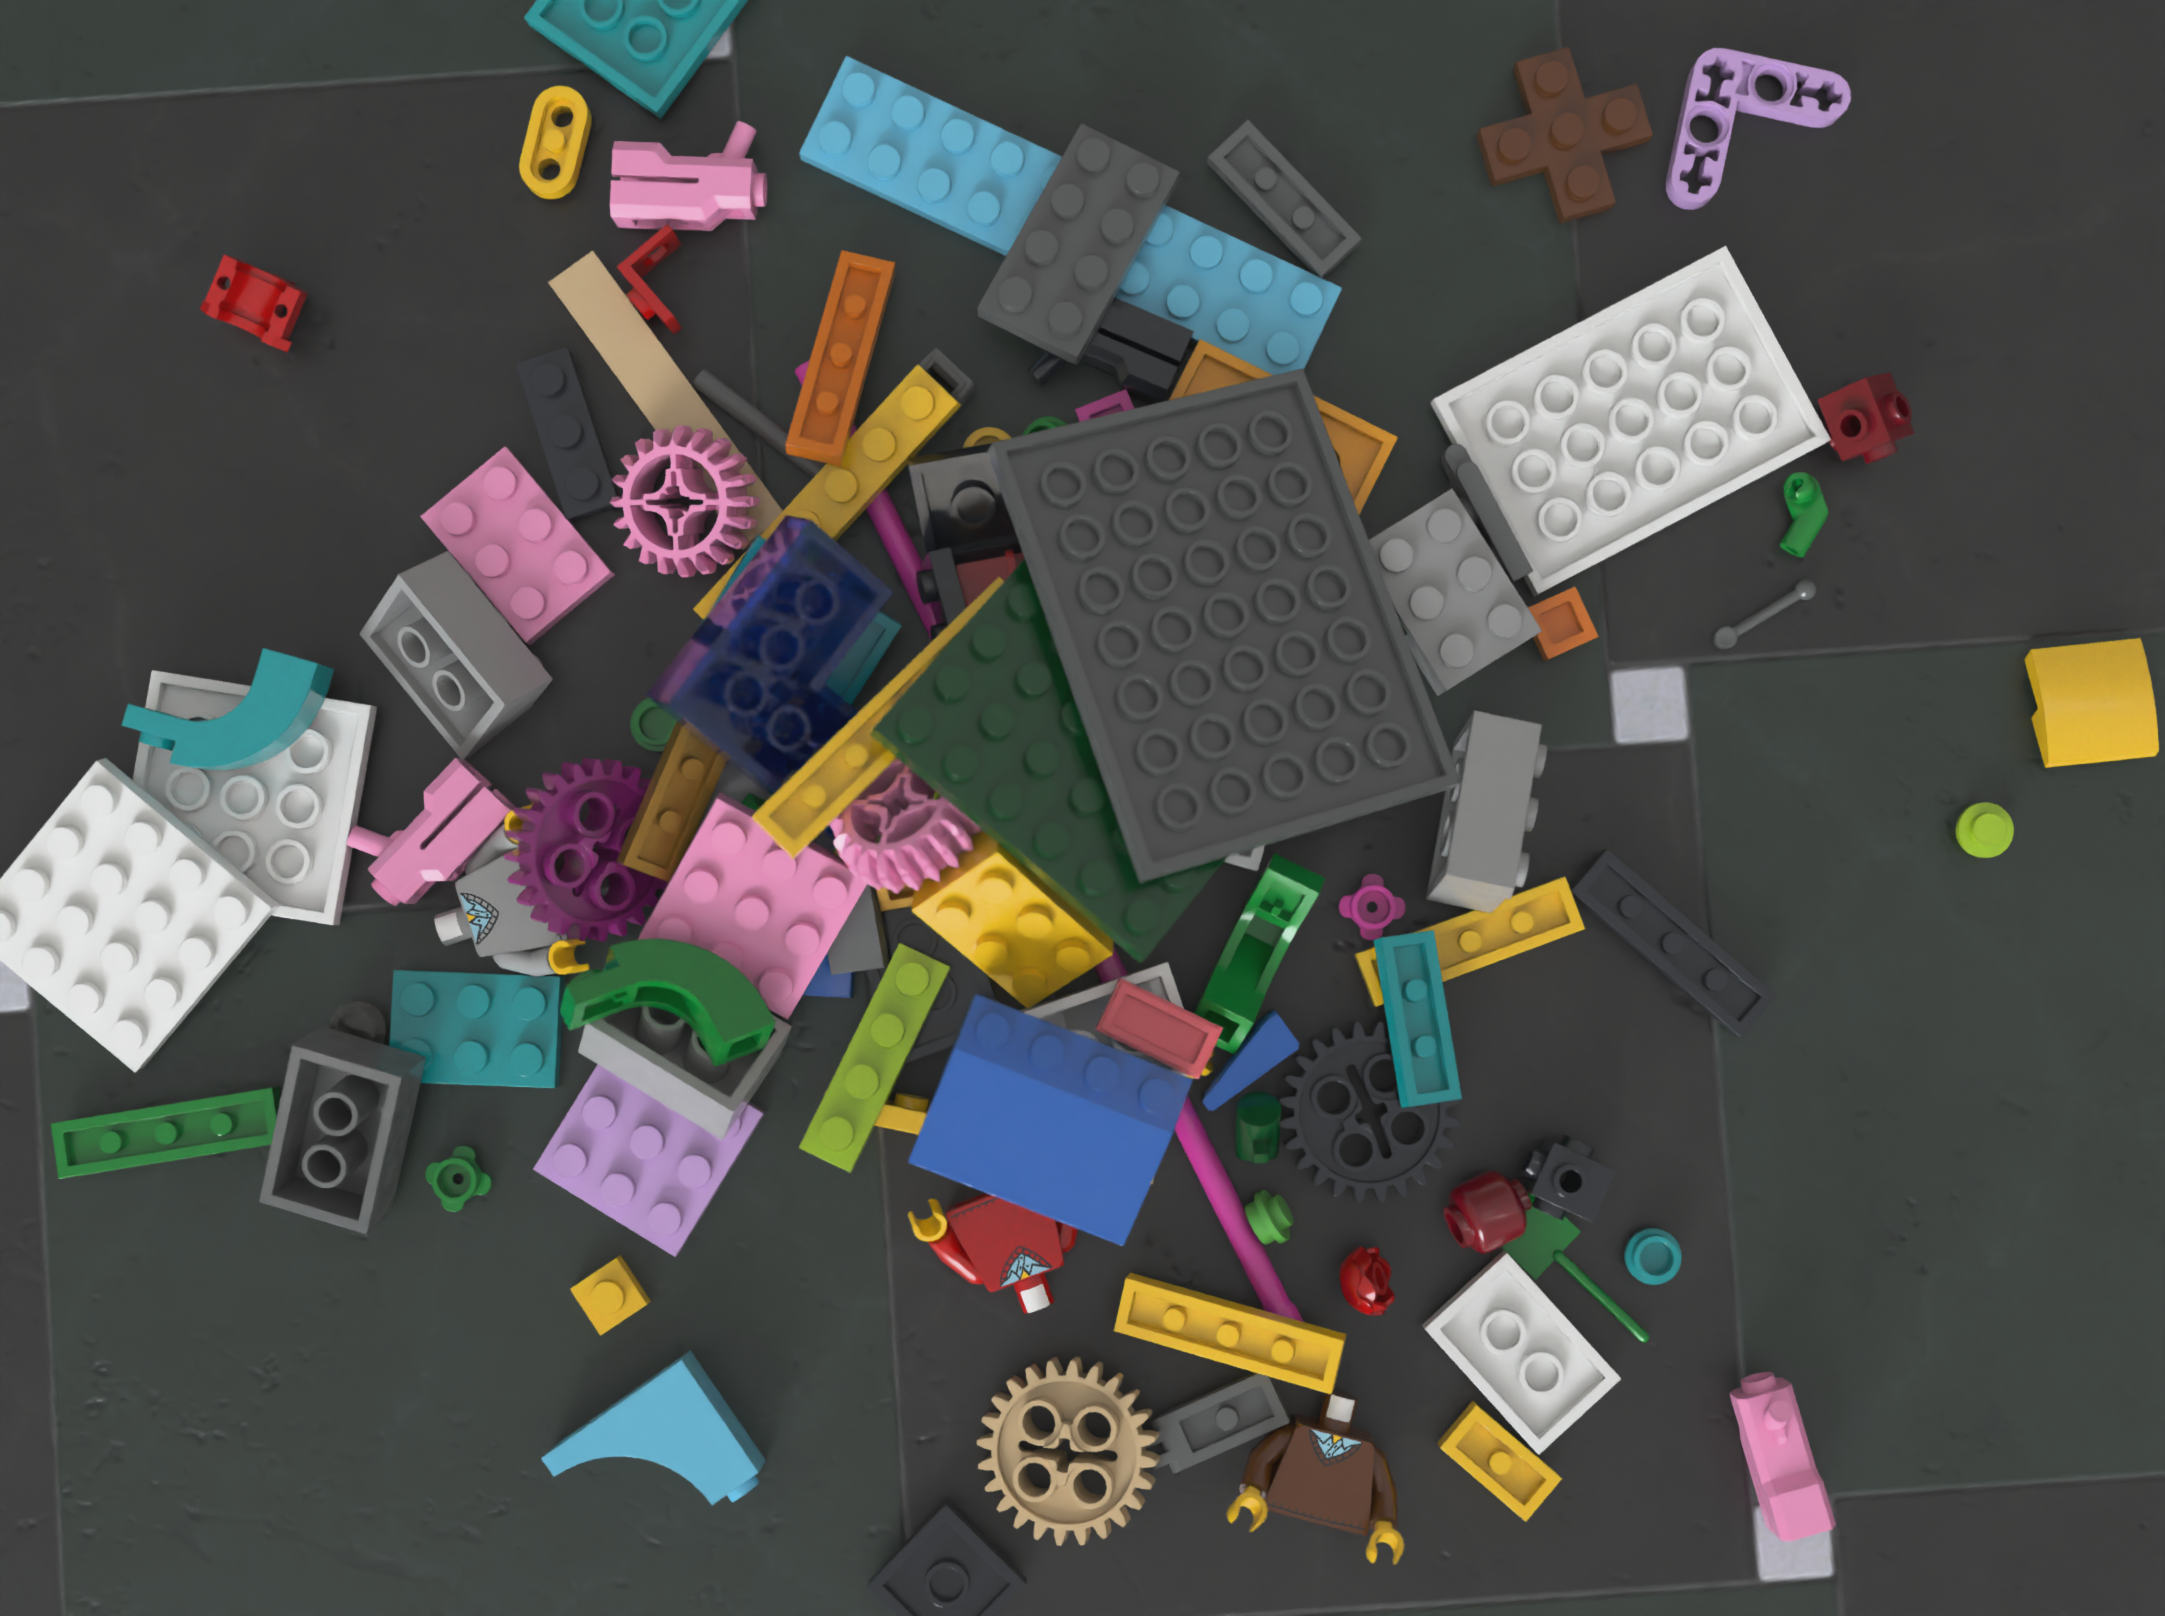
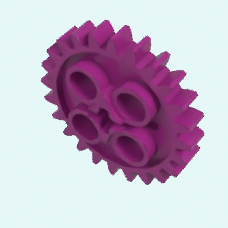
M587 757L583 758L581 767L577 763L563 762L561 769L562 777L559 774L549 772L542 774L546 787L545 791L534 788L526 789V794L533 803L530 810L516 807L513 810L514 814L524 823L522 829L506 830L508 837L519 841L518 849L504 854V859L517 862L520 867L519 870L507 878L508 882L526 886L517 897V902L530 907L535 905L530 918L541 923L548 922V931L563 936L567 932L568 938L579 939L580 941H585L588 936L590 939L604 942L607 939L608 931L611 934L622 937L626 936L627 921L643 926L646 921L642 908L645 906L654 909L659 901L654 893L658 888L665 890L669 883L617 861L625 842L626 830L630 825L632 826L651 779H640L641 769L631 766H624L622 768V762L617 760L604 759L601 763L600 759ZM584 801H587L589 813L584 823L581 824L579 820L580 807ZM593 847L597 848L596 853L592 851ZM563 852L565 864L562 871L556 875L554 864L558 855ZM608 876L610 881L609 890L602 898L600 892L601 884L605 877ZM574 887H575L576 895H573V892H572Z

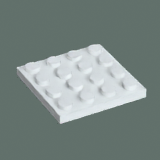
M152 670L145 708L196 722L213 720L226 715L243 701L251 686ZM325 698L322 707L309 728L291 746L262 763L235 770H204L171 764L169 762L173 751L139 742L133 781L277 901L280 905L272 913L273 916L340 925L353 847L347 845L351 830L357 825L377 707Z
M107 758L97 760L1 877L0 961L136 1073L146 1066L280 904Z

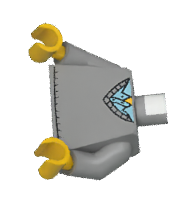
M533 804L521 808L530 810ZM512 810L506 815L504 824L483 842L466 863V876L455 882L461 906L435 915L434 921L439 938L445 946L472 938L479 957L492 956L500 968L539 977L555 973L564 975L585 972L589 970V964L579 965L575 960L574 951L577 945H583L586 942L568 938L567 932L563 936L548 931V922L541 923L530 918L535 905L530 907L519 904L516 900L526 886L508 882L507 878L519 870L520 867L519 863L504 859V854L518 849L519 841L511 839L506 835V830L522 829L524 822Z

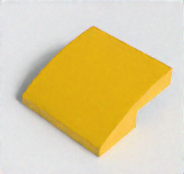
M2141 638L2039 648L2029 651L2024 661L2038 707L2031 720L2045 768L2154 757L2159 752L2156 707Z

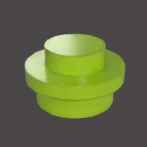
M1982 802L1967 807L1960 814L1956 823V837L1960 846L1970 855L1979 858H1990L2000 855L2009 847L2014 835V826L2010 815L2006 810L1994 803Z

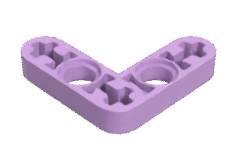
M1713 48L1705 51L1694 63L1687 78L1666 177V193L1668 198L1677 207L1684 210H1695L1703 207L1715 195L1721 183L1736 111L1813 128H1824L1832 125L1847 110L1851 101V90L1848 83L1841 75L1832 71L1726 48ZM1712 65L1720 67V76L1728 80H1724L1718 87L1713 101H1703L1709 94L1711 77L1703 73H1707ZM1762 75L1776 77L1783 87L1781 99L1777 101L1762 99L1755 90L1756 78ZM1797 82L1801 83V87L1799 88L1797 94L1804 96H1801L1800 99L1794 104V106L1790 105V101L1794 97V94L1797 90ZM1822 88L1827 90L1826 99L1834 103L1825 111H1821L1818 109V100L1806 96H1814ZM1697 116L1711 118L1718 127L1717 139L1710 143L1696 140L1690 131L1691 120ZM1695 157H1706L1701 162L1697 175L1698 181L1706 184V186H1701L1695 194L1689 193L1688 183L1680 180V178H1685L1690 172Z

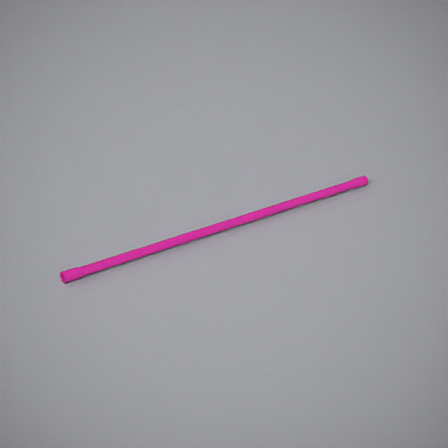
M809 361L803 363L794 371L801 386L803 385ZM854 423L852 426L850 437L857 431ZM885 488L866 508V511L931 639L930 627L935 625L936 621L931 603L925 605L922 603L916 582V572L922 571L920 565L923 561ZM1114 945L1113 955L1094 966L1101 983L1128 975ZM1187 1094L1174 1130L1264 1311L1304 1322L1296 1305L1290 1301L1261 1241L1253 1231L1238 1194Z

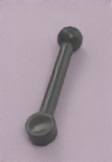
M1810 579L1799 580L1793 591L1734 627L1718 629L1713 635L1714 644L1720 649L1733 647L1737 642V637L1799 599L1809 600L1813 598L1817 589L1815 583Z

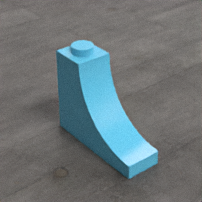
M691 1350L558 1442L541 1458L553 1477L575 1465L598 1458L633 1457L652 1461L682 1475L706 1497L711 1505L726 1495L731 1502H734L759 1484L760 1481L755 1475L759 1473L766 1461Z

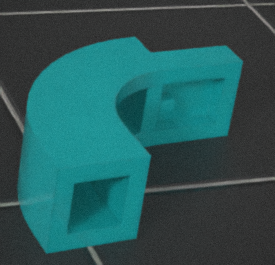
M263 648L249 692L243 701L226 715L213 720L196 722L150 708L128 704L121 726L141 731L138 742L173 751L169 762L171 764L216 771L250 767L273 758L286 750L309 728L323 705L334 669Z

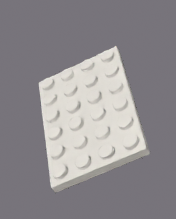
M1726 246L1434 398L1430 403L1452 445L1460 444L1465 447L1472 462L1478 466L1533 569V572L1524 579L1534 597L1831 440Z

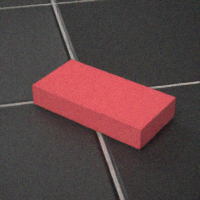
M1119 978L1095 1030L1199 1080L1223 1028Z

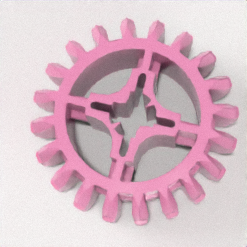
M678 425L674 428L673 433L669 429L656 430L653 432V441L650 439H640L635 442L639 456L625 455L624 458L620 459L629 471V474L616 475L612 479L618 487L623 488V496L613 497L609 503L617 508L623 507L624 516L618 518L613 525L618 529H630L631 533L623 545L629 549L642 546L640 562L653 564L657 561L658 572L662 574H672L677 569L681 577H693L697 569L703 575L711 574L717 570V562L721 565L730 564L735 560L732 548L743 549L750 544L746 536L741 532V529H753L758 524L754 517L747 515V507L758 506L761 500L754 495L747 496L746 487L753 485L757 478L753 474H740L739 470L744 466L747 458L743 454L728 456L732 442L727 438H717L713 441V432L710 429L698 428L693 433L690 426ZM671 462V468L666 469L665 483L660 490L653 493L658 475ZM697 462L710 473L718 492L713 491L706 485L703 477V468H698ZM682 495L689 497V499H701L703 504L686 507L681 506V504H670L668 499L681 498ZM714 510H719L717 521L712 531L700 542L699 534L705 533V520ZM654 512L660 514L665 520L668 535L661 529Z
M898 758L830 824L835 836L833 843L836 846V851L855 877L859 876L862 881L865 880L868 885L873 886L877 890L886 887L896 894L906 884L919 891L923 880L927 877L940 882V871L948 865L959 868L958 854L963 851H973L970 836L978 834L983 830L942 795H940V800H933L935 792H938ZM877 835H882L880 843L876 844Z

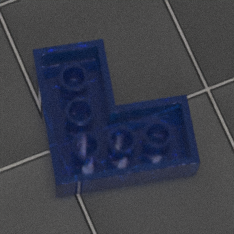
M786 515L646 696L772 797L859 713L829 688L825 682L893 592L811 519ZM830 825L820 833L829 839L835 840Z

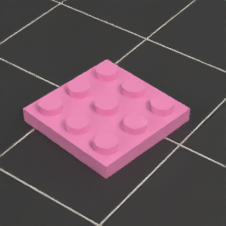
M719 792L642 929L638 940H674L695 945L716 954L737 968L753 984L770 1011L788 1020L867 883L865 880L862 881L859 876L855 877L840 856L814 842H811L793 860L752 819V815L756 811Z

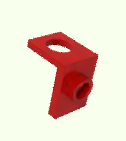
M666 224L620 263L617 268L633 287L626 294L627 298L648 321L656 314L671 333L675 335L682 327L673 314L642 280L646 274L681 245L675 232ZM660 246V248L655 253L649 256L656 248Z

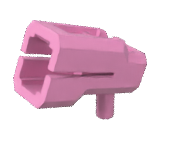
M737 121L723 152L712 153L708 157L671 156L661 143L614 141L611 174L613 177H620V181L611 180V218L618 228L662 229L668 224L672 230L713 231L725 219L756 220L757 207H766L767 203L766 173H758L753 159L745 158L757 133L756 129L744 122Z
M455 758L424 791V810L404 831H396L390 837H386L355 825L349 834L347 845L378 857L368 870L375 878L371 883L372 888L384 900L393 906H397L400 902L403 904H416L436 882L456 881L465 872L466 863L483 842L504 824L506 815L514 810L515 805L498 789L491 792L489 789L493 785L466 760Z
M1760 1372L1742 1378L1740 1380L1742 1387L1733 1389L1729 1394L1739 1425L1741 1444L1766 1527L1781 1541H1794L1832 1530L1836 1525L1824 1482L1814 1462L1792 1384L1784 1378H1775L1773 1372Z

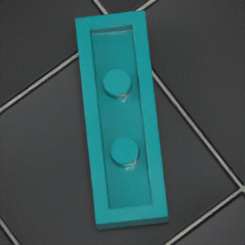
M1434 930L1374 939L1401 1108L1462 1099Z

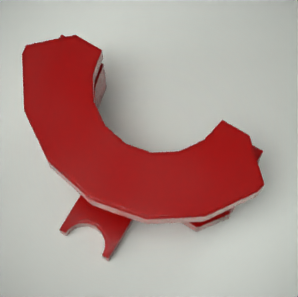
M223 255L200 310L208 316L230 323L261 338L262 342L272 347L288 352L292 344L289 337L308 293L294 286V282L286 280L275 273L263 271L238 258ZM229 278L230 287L226 289L225 282ZM286 306L288 312L287 315L283 317L282 309Z

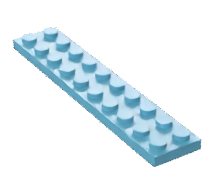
M848 56L845 57L799 152L802 161L1007 256L1062 158L1060 155ZM1165 205L1115 298L1194 331L1191 342L1194 345H1197L1199 339L1272 375H1277L1302 368L1304 370L1340 295L1342 287Z

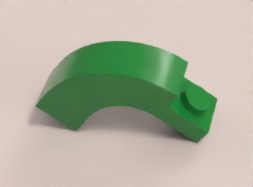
M1275 853L1263 874L1261 873L1246 899L1192 1011L1193 1014L1223 1028L1215 1046L1234 1055L1254 1024L1274 974L1294 935L1318 897L1325 881L1324 877Z
M639 939L610 946L604 971L591 969L573 978L566 985L560 1013L569 1031L630 1008L654 1007L669 1011L692 1027L714 1067L765 1048L776 1023L757 989L737 968L723 958L703 948L667 939Z

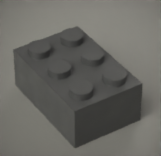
M320 1025L294 1043L289 1057L259 1202L368 1234L393 1208L426 1057Z

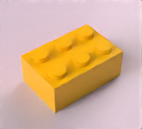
M984 831L970 836L974 850L963 851L958 854L959 868L950 865L946 866L940 871V882L927 877L923 880L919 891L914 889L911 911L1027 1009L1113 955V940Z

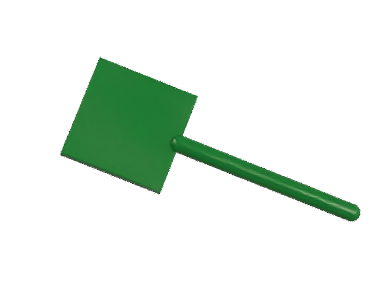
M1527 1192L1532 1205L1536 1196ZM1534 1207L1527 1211V1228L1525 1233L1521 1237L1501 1246V1248L1535 1280L1555 1260L1639 1341L1647 1342L1649 1334L1563 1253L1565 1248L1581 1231L1566 1217L1562 1221Z

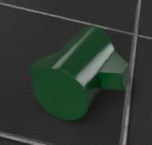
M1251 1092L1241 1097L1238 1101L1235 1133V1153L1237 1158L1252 1161L1253 1163H1268V1160L1278 1157L1281 1106L1273 1095L1266 1092Z

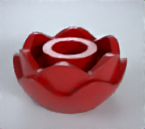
M1361 1245L1347 1255L1340 1266L1339 1274L1341 1289L1347 1303L1363 1314L1370 1316L1383 1315L1395 1299V1294L1388 1285L1391 1276L1389 1263L1379 1256L1378 1247L1364 1248Z

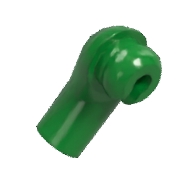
M1800 471L1789 475L1784 483V498L1793 522L1779 545L1786 552L1803 558L1828 517V507L1818 481L1807 472Z

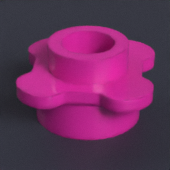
M1368 874L1362 878L1361 887L1352 895H1345L1340 899L1338 909L1343 917L1351 918L1360 927V935L1364 939L1374 940L1382 936L1383 928L1393 919H1399L1404 915L1405 903L1402 898L1394 897L1384 887V880L1381 876ZM1369 902H1374L1377 905V910L1373 913L1367 910Z

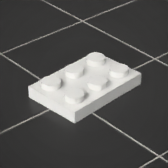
M1504 1250L1422 1324V1327L1538 1455L1621 1380L1618 1374Z

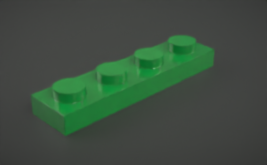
M277 1086L51 1123L58 1179L271 1145L281 1100L280 1088Z

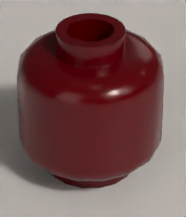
M1488 1170L1453 1187L1448 1196L1449 1205L1444 1207L1443 1214L1451 1234L1462 1248L1470 1246L1476 1252L1486 1254L1521 1237L1525 1233L1527 1228L1526 1212L1531 1210L1532 1205L1520 1181L1517 1179L1509 1181L1500 1172Z

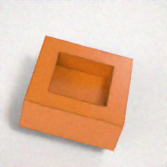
M1576 586L1528 607L1542 630L1533 639L1544 661L1599 637Z

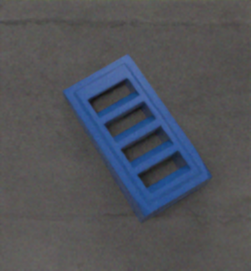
M1271 1008L1268 1013L1262 1016L1241 1043L1235 1055L1233 1054L1203 1091L1200 1099L1208 1111L1217 1109L1299 1049V1042L1274 1009Z

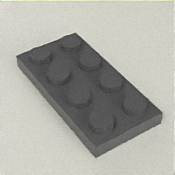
M1081 123L977 307L978 317L1077 366L1177 186L1180 172Z

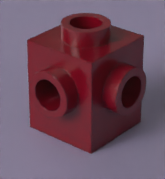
M1890 372L1863 378L1817 399L1826 421L1825 429L1831 439L1829 444L1839 453L1841 461L1863 456L1865 463L1870 464L1897 453L1898 448L1895 442L1915 434L1910 423L1912 419L1910 404L1906 397L1897 390Z

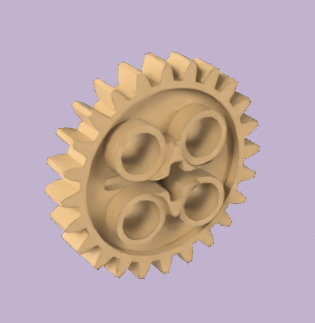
M1076 1356L1070 1361L1067 1371H1063L1059 1359L1053 1357L1047 1362L1046 1375L1034 1363L1025 1369L1028 1384L1020 1377L1014 1375L1006 1382L1012 1396L998 1392L991 1399L1001 1413L988 1412L982 1417L981 1422L994 1430V1432L983 1435L977 1440L978 1446L991 1450V1455L978 1464V1469L994 1471L996 1476L984 1488L986 1492L1002 1489L1005 1497L1000 1501L996 1509L1002 1512L1014 1506L1018 1510L1013 1525L1015 1528L1022 1526L1028 1519L1034 1521V1539L1039 1540L1048 1528L1054 1529L1056 1544L1061 1546L1067 1539L1070 1530H1074L1079 1544L1085 1545L1090 1538L1092 1526L1102 1539H1105L1112 1532L1109 1518L1124 1527L1131 1519L1125 1505L1140 1510L1146 1502L1143 1495L1136 1488L1151 1489L1156 1482V1479L1143 1469L1156 1466L1160 1461V1455L1146 1450V1446L1158 1439L1159 1432L1143 1430L1141 1425L1153 1412L1151 1409L1135 1411L1132 1404L1139 1396L1140 1391L1135 1389L1123 1395L1118 1390L1122 1383L1123 1374L1119 1372L1106 1382L1102 1379L1103 1363L1097 1362L1087 1374L1083 1373L1080 1357ZM1033 1406H1043L1052 1412L1055 1418L1054 1431L1045 1432L1034 1425L1031 1416ZM1087 1413H1101L1108 1419L1111 1426L1109 1437L1099 1438L1089 1432L1086 1426ZM1065 1439L1070 1440V1448L1082 1453H1079L1071 1462L1067 1461V1453L1062 1449H1036L1030 1451L1022 1449L1020 1442L1025 1440L1037 1446L1057 1448ZM1111 1450L1116 1452L1117 1459L1110 1460L1107 1457L1085 1451ZM1029 1463L1041 1464L1048 1470L1051 1477L1050 1487L1041 1488L1035 1486L1030 1481L1027 1475ZM1092 1469L1103 1475L1107 1486L1106 1493L1094 1494L1089 1492L1082 1483L1081 1475L1083 1470Z

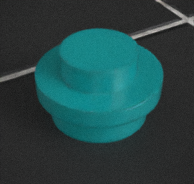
M1645 1228L1636 1232L1628 1240L1624 1251V1260L1627 1269L1636 1279L1646 1284L1658 1285L1669 1281L1676 1275L1681 1265L1682 1254L1678 1242L1671 1234L1658 1228Z

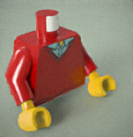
M987 1193L948 1206L945 1212L948 1222L945 1219L939 1201L936 1199L928 1200L933 1215L928 1219H918L914 1216L912 1210L908 1212L915 1236L919 1240L928 1242L943 1263L971 1284H985L990 1293L1013 1285L1024 1314L1040 1310L1055 1302L1045 1273L1064 1265V1254L1075 1246L1079 1229Z

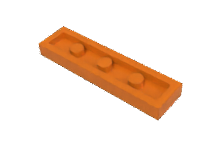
M841 250L786 440V454L841 467L895 277V262Z

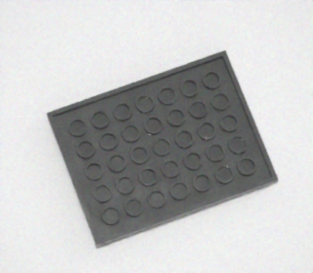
M1303 368L991 443L987 452L1140 883L1446 791L1461 783Z

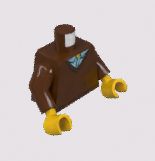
M1333 1390L1332 1394L1325 1393L1319 1419L1301 1414H1293L1289 1424L1270 1431L1251 1449L1239 1487L1242 1494L1236 1498L1227 1510V1518L1231 1523L1237 1518L1240 1506H1244L1251 1510L1254 1517L1253 1523L1250 1526V1532L1256 1530L1267 1517V1511L1364 1536H1367L1370 1525L1374 1533L1367 1544L1366 1556L1372 1563L1375 1562L1377 1557L1376 1544L1378 1542L1387 1543L1392 1547L1394 1565L1399 1561L1404 1549L1403 1538L1395 1530L1398 1526L1397 1488L1386 1455L1382 1450L1375 1447V1442L1370 1433L1351 1428L1358 1398Z

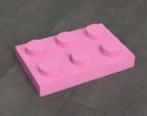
M506 446L420 516L464 570L470 574L475 583L525 643L529 645L534 643L615 575Z

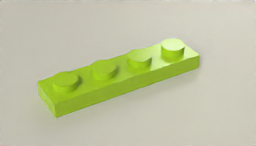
M899 943L799 1146L800 1149L852 1173L951 970L950 966Z

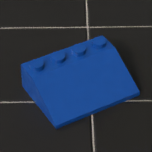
M975 994L967 1008L908 1163L1112 1243L1124 1246L1173 1135L1193 1079Z

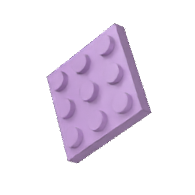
M597 1064L533 1170L676 1257L766 1111L749 1101L725 1138L721 1140Z

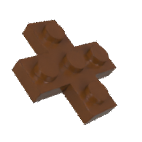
M1569 47L1517 61L1513 71L1527 115L1480 128L1476 135L1491 186H1497L1544 172L1559 224L1612 209L1616 204V200L1602 155L1647 143L1653 136L1638 84L1585 98Z

